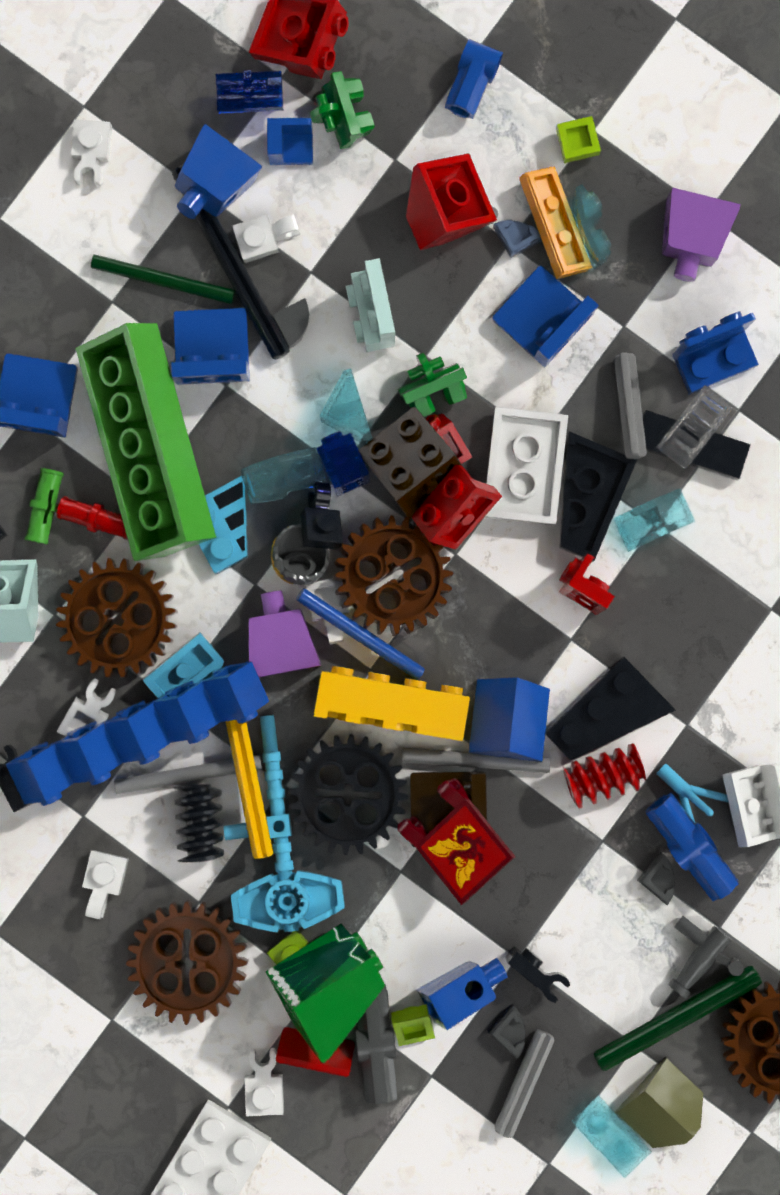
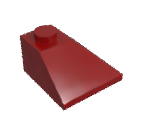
M469 153L422 162L413 167L406 218L420 250L447 244L497 221Z

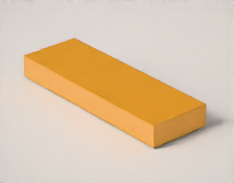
M555 166L526 172L519 177L520 183L556 279L576 275L591 269L589 257Z

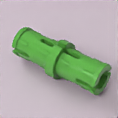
M40 468L34 500L30 499L29 507L32 508L24 540L48 545L54 513H57L58 505L56 503L64 473Z

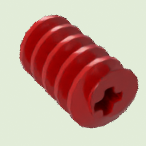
M628 744L627 756L620 748H615L613 760H611L606 752L600 753L599 765L589 756L585 758V769L577 761L571 762L570 773L563 766L570 795L579 809L583 808V796H587L594 805L597 804V792L601 791L605 798L610 800L611 788L615 787L623 796L625 795L626 783H630L635 791H640V779L646 781L645 770L634 744Z

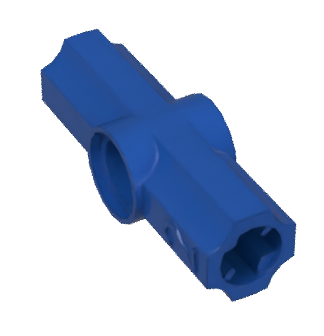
M672 792L661 796L646 809V814L650 821L668 842L667 847L674 859L683 870L690 871L712 902L729 895L739 884L738 879L716 852L717 847L707 831L699 823H694Z

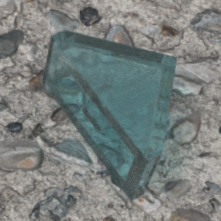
M352 369L344 370L319 416L320 421L365 445L370 440H373Z
M680 488L613 518L628 552L695 522Z

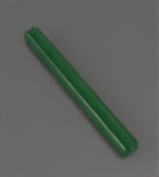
M747 966L741 975H731L595 1051L594 1058L600 1069L607 1071L751 991V989L760 986L762 983L761 977L753 966Z

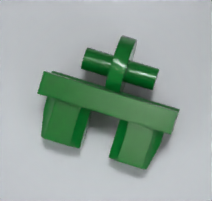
M342 71L333 72L330 75L331 80L321 88L323 94L316 96L318 107L310 112V117L313 123H324L326 132L335 131L340 149L350 148L357 138L369 135L375 125L369 111L354 112L352 103H358L364 97L361 80L359 78L344 79Z
M420 353L416 355L419 366L408 370L407 373L411 381L421 376L424 377L397 389L406 405L408 404L410 408H417L423 417H426L436 411L429 396L432 393L442 389L446 402L449 405L466 399L467 395L463 380L467 379L464 368H460L458 363L433 373V371L445 366L441 356L428 361L425 354Z

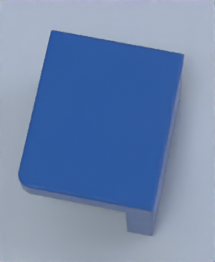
M267 118V155L270 165H311L313 163V127L311 118Z

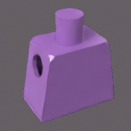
M672 188L665 203L662 254L678 259L674 272L675 278L693 282L696 279L699 265L713 266L722 251L741 204Z
M282 590L261 594L264 615L249 618L248 622L249 662L252 661L259 678L321 666L302 610L286 611Z

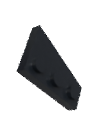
M570 431L567 441L559 548L581 558L588 553L594 557L592 560L594 562L637 460L627 459L620 452Z
M622 657L545 732V735L569 760H573L676 710L625 657Z

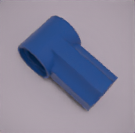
M469 39L461 55L457 68L459 72L447 97L445 108L454 115L464 119H474L488 83L491 84L494 80L503 52Z

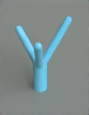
M666 763L656 773L679 795L682 807L694 823L695 820L688 799L708 816L713 815V810L697 795L728 802L727 795L724 793L689 785Z

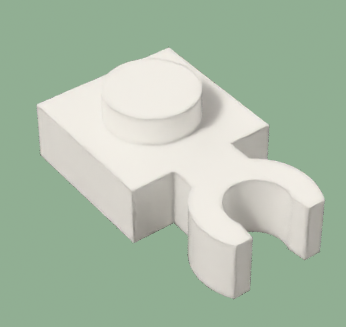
M74 119L71 156L73 159L81 160L74 169V179L78 185H82L83 175L88 171L95 173L94 183L96 186L102 185L104 176L99 167V161L109 162L112 136V125L110 122Z
M94 678L86 689L87 701L75 698L57 732L66 737L68 732L96 721L97 724L106 721L109 714L100 709L108 706L113 701L116 689L111 688L107 696L98 697L94 689L99 680Z
M270 1048V1060L267 1063H260L257 1060L256 1049H251L248 1062L251 1069L255 1071V1075H246L244 1078L246 1116L283 1115L284 1113L283 1074H272V1069L277 1062L275 1061L277 1054L275 1048Z

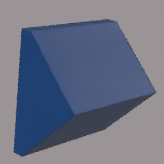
M518 677L477 679L468 753L542 762L550 689Z

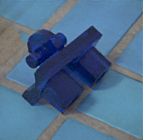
M250 69L243 70V73L216 74L218 113L284 110L281 71L251 72Z

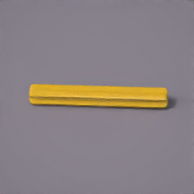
M236 720L225 721L252 856L254 859L267 858L272 856L273 849L247 722L238 724Z

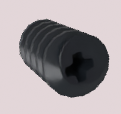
M211 784L174 786L175 790L185 793L184 797L175 800V804L186 808V811L175 815V819L186 822V826L176 830V834L187 837L186 842L176 846L178 850L188 853V856L177 861L205 862L223 856L224 850L213 846L224 839L223 834L213 831V829L223 825V820L212 816V814L222 811L221 804L212 802V799L222 795V790L211 787Z

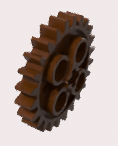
M390 515L387 519L386 526L377 517L372 523L373 530L365 523L361 524L359 531L362 537L351 532L347 538L352 546L342 544L339 548V551L346 558H337L334 561V565L343 569V571L333 575V580L343 582V585L335 591V594L347 596L348 599L341 605L342 609L353 606L355 611L351 619L355 620L362 615L365 618L363 623L365 629L374 622L377 624V634L379 635L384 632L387 626H390L392 636L399 634L400 626H403L406 633L410 634L414 631V622L423 628L428 625L425 615L432 619L439 615L434 605L444 607L447 604L446 599L440 593H449L452 590L450 585L443 582V580L453 576L452 571L443 570V566L451 558L446 556L440 557L438 553L444 546L438 544L433 546L421 534L418 526L414 529L409 528L408 517L404 518L400 526L396 525L394 515ZM393 543L403 545L407 552L406 558L398 559L394 557L391 553L390 545ZM415 558L420 559V564L405 571L397 580L392 579L374 592L366 593L365 589L382 580L389 571L391 573L395 572ZM368 561L372 563L376 568V576L373 578L364 576L359 569L360 562ZM412 574H419L425 579V590H417L411 585L410 576ZM387 592L395 598L396 606L394 609H386L380 604V593Z
M107 558L106 569H103L99 563L93 562V574L90 575L87 571L80 569L79 573L83 581L78 583L69 580L68 583L74 590L73 593H61L60 595L68 604L67 607L56 608L57 612L66 615V620L56 623V627L67 628L68 633L64 634L59 640L60 642H72L73 645L67 651L68 655L81 654L77 665L84 666L89 661L92 662L90 673L96 674L104 666L105 677L109 678L112 677L115 668L118 669L121 678L127 677L128 667H131L136 674H141V662L153 667L155 663L151 655L155 653L165 656L166 653L160 647V644L162 642L173 643L174 641L166 635L167 629L177 628L176 624L168 621V616H172L178 613V611L166 606V603L170 602L174 596L172 594H161L167 583L160 581L154 584L153 580L156 576L154 570H150L145 575H142V563L138 562L130 570L129 560L125 558L122 559L119 568L116 567L114 560L111 558ZM118 582L122 586L123 595L118 601L109 602L106 598V589L111 583ZM137 591L139 596L121 615V618L124 620L123 625L114 624L109 629L103 642L97 645L96 639L113 622L110 613L112 611H122L132 593ZM141 605H148L152 611V618L145 625H139L134 618L135 610ZM95 611L99 615L100 622L94 631L89 632L83 626V618L88 612ZM122 633L128 638L129 647L123 654L118 655L113 651L111 643L116 635Z
M190 900L185 902L182 911L179 910L175 902H172L169 905L168 915L161 908L155 911L157 922L149 917L143 920L144 926L148 930L147 932L140 929L134 932L133 935L140 943H132L128 946L129 951L137 954L136 957L126 961L127 966L136 968V971L128 977V981H139L140 985L133 994L140 995L145 993L148 997L142 1006L145 1008L155 1003L157 1005L156 1017L166 1010L169 1011L170 1023L175 1020L178 1014H182L185 1025H188L192 1014H196L197 1019L202 1023L206 1017V1010H209L216 1017L220 1013L218 1003L226 1007L231 1005L232 1001L227 993L239 995L241 989L234 981H244L247 974L238 970V967L247 965L249 959L238 956V953L246 949L247 945L246 943H235V939L241 933V930L229 931L227 927L232 918L228 917L220 922L217 919L220 911L218 907L209 915L206 913V902H202L197 911L192 909ZM185 929H190L191 931L189 958L191 961H196L189 971L190 995L184 993L186 966L184 963H179V960L186 953ZM165 934L174 936L178 941V949L174 952L165 951L160 945V937ZM202 934L212 936L216 943L215 949L211 952L202 951L197 945V937ZM164 972L174 974L178 980V987L171 990L164 988L160 983V974ZM201 972L212 974L216 982L215 987L203 989L197 983V975Z
M780 981L777 990H774L769 982H764V993L760 994L753 988L750 991L753 999L750 1001L741 996L738 997L743 1007L740 1011L732 1008L728 1010L735 1018L734 1023H723V1026L731 1032V1036L721 1038V1042L732 1048L723 1053V1057L726 1061H735L728 1070L733 1076L741 1074L737 1081L742 1088L751 1084L749 1092L755 1098L763 1091L764 1100L771 1104L775 1095H777L780 1102V1048L777 1046L780 1044V1033L772 1015L774 1010H778L780 1024ZM759 1021H767V1032L761 1037H754L752 1035L753 1026ZM771 1057L777 1058L778 1064L776 1069L771 1073H763V1062Z

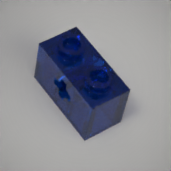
M338 431L321 439L322 445L316 448L336 497L370 483L369 472L351 433L343 436L342 432Z

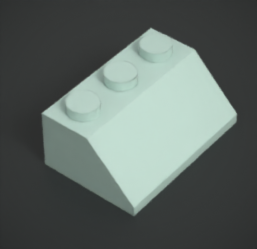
M36 559L1 560L0 643L34 642L38 621Z

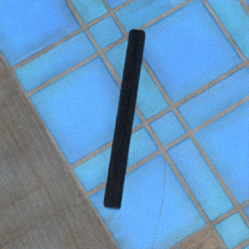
M183 165L172 171L175 181H177ZM202 208L196 216V220L267 350L274 360L284 357L290 352L289 346L218 217L212 216Z

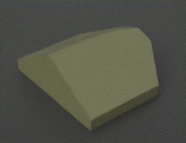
M665 1057L615 1112L652 1148L682 1145L690 1141L701 1128L704 1093Z

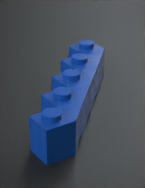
M252 661L225 666L214 671V676L204 679L198 683H194L193 680L166 691L165 695L147 704L145 701L132 705L116 712V716L100 724H97L96 721L68 732L67 736L50 745L46 741L32 747L8 762L6 767L24 804L39 802L42 806L52 804L62 798L61 792L72 784L90 782V785H97L111 777L110 771L122 763L138 761L140 765H144L160 757L159 751L172 742L187 740L189 744H194L209 736L208 730L220 722L236 720L238 724L252 720L258 716L257 710L269 702Z

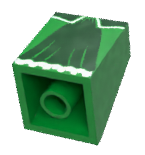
M342 923L265 972L294 1027L322 1064L329 1060L385 987V983L379 973L383 969V965L373 949H367L357 932L350 934Z

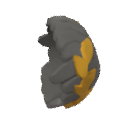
M301 525L288 526L273 541L271 550L272 566L276 574L285 582L298 585L313 584L327 570L329 550L303 547Z

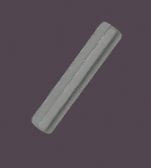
M625 352L614 358L624 454L627 459H640L646 456L647 449L636 356L633 353Z
M539 1029L535 1031L495 1123V1131L504 1137L512 1138L553 1046L554 1037L546 1031Z

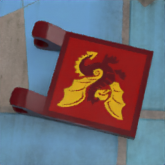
M453 778L442 782L437 790L440 796L455 809L427 834L421 821L413 816L402 820L398 824L397 830L407 841L416 847L460 905H463L516 856L470 801L462 784Z

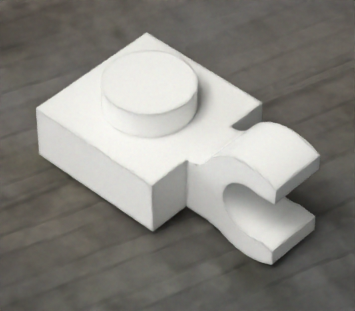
M264 215L233 225L244 263L279 253L276 242L300 235L294 215L284 217L274 224H270L268 216Z
M331 578L305 585L308 591L344 615L349 614L348 608L342 609L341 607L346 601L345 595L335 594V591L343 585L342 582ZM311 611L313 622L323 620L322 617ZM324 619L330 645L344 642L342 631Z
M91 850L82 885L84 888L93 890L85 916L95 919L104 917L109 894L120 895L129 858Z

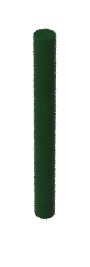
M96 254L93 255L91 260V269L232 304L234 301L235 290Z

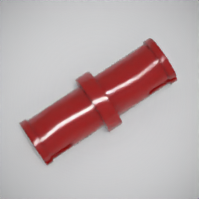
M63 496L60 500L56 514L57 519L86 526L87 530L93 533L99 530L128 540L121 514L106 510L104 505L98 503L92 506L69 499L66 496Z

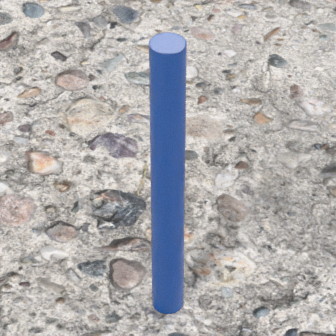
M303 588L298 594L296 601L415 680H418L424 673V667L307 589Z

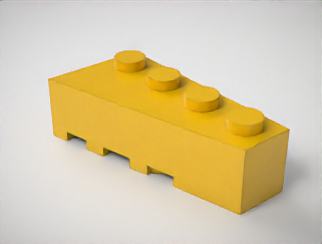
M332 666L331 673L321 671L314 717L326 719L330 717L350 723L370 724L386 729L405 730L416 734L463 741L470 697L462 696L463 688L441 684L440 692L426 689L427 682L405 678L404 685L389 683L390 675L368 672L367 679L353 677L354 669Z

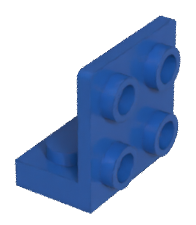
M539 266L494 314L492 320L545 368L594 315L599 305L589 296L580 301L544 267Z
M245 308L174 312L175 362H171L172 378L177 385L250 382L248 323Z
M741 311L735 312L719 320L720 324L713 327V329L708 331L706 325L698 327L686 333V338L679 341L680 346L672 356L688 394L702 390L759 365L745 333V330L756 320L754 313L742 316Z
M6 354L0 379V427L66 438L78 373L77 366Z

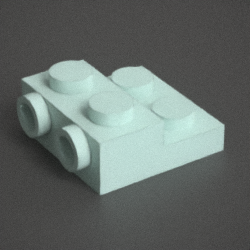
M380 258L365 261L364 271L351 273L352 285L345 286L350 308L357 306L359 320L353 321L357 343L364 342L366 352L395 347V329Z

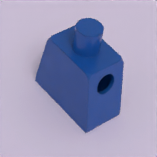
M204 124L174 185L184 195L177 203L178 210L190 219H195L202 208L212 216H219L253 185L262 165Z
M497 958L481 967L474 962L468 961L418 988L417 992L424 1005L427 1004L434 1023L448 1030L494 1001L496 995L492 987L508 978ZM471 981L472 988L470 992L466 994V985Z

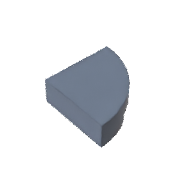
M502 220L493 225L510 258L542 241L539 231L535 227L522 222Z

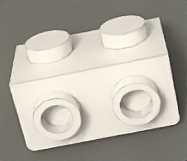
M780 764L755 765L722 774L738 847H750L774 839H780Z

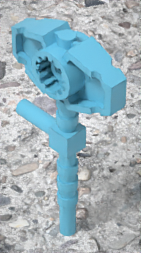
M274 715L260 717L264 751L262 758L266 768V772H264L265 781H267L268 786L266 794L271 816L267 817V825L270 839L274 838L272 846L273 854L276 856L274 864L277 874L267 875L231 894L233 920L236 923L277 933L279 930H284V932L298 931L300 927L306 929L344 909V893L342 880L303 870L292 872L294 870L293 860H291L290 856L292 849L291 842L288 839V836H292L290 814L285 813L284 798L286 797L285 788L282 787L280 751L278 752ZM246 823L225 825L223 827L225 840L249 838Z

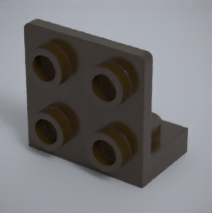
M415 407L403 414L358 450L359 456L390 493L408 519L412 518L417 509L456 464L462 466L456 454Z
M484 771L411 773V817L415 816L421 821L427 834L455 809L440 796L437 788L442 782L455 778L462 784L470 801L487 820L486 773Z

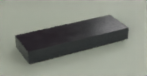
M648 410L644 412L643 423L647 451L734 480L740 479L751 444Z

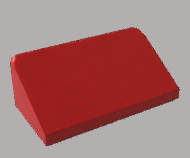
M284 1027L275 1061L285 1065L347 1077L350 1075L355 1044L352 1040L344 1039L329 1060L322 1064L297 1029Z

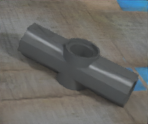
M386 984L359 1019L358 1028H356L358 1060L362 1062L366 1103L382 1104L398 1099L394 1058H396L393 1025H390V1009Z

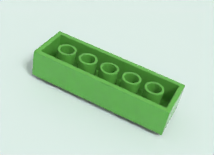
M125 323L76 347V353L133 560L141 561L165 557L216 538L157 323Z

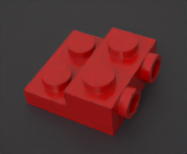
M269 0L249 49V54L257 60L283 65L291 73L322 79L325 70L329 71L334 66L336 54L333 48L338 36L343 37L348 30L349 20L347 12L338 0Z

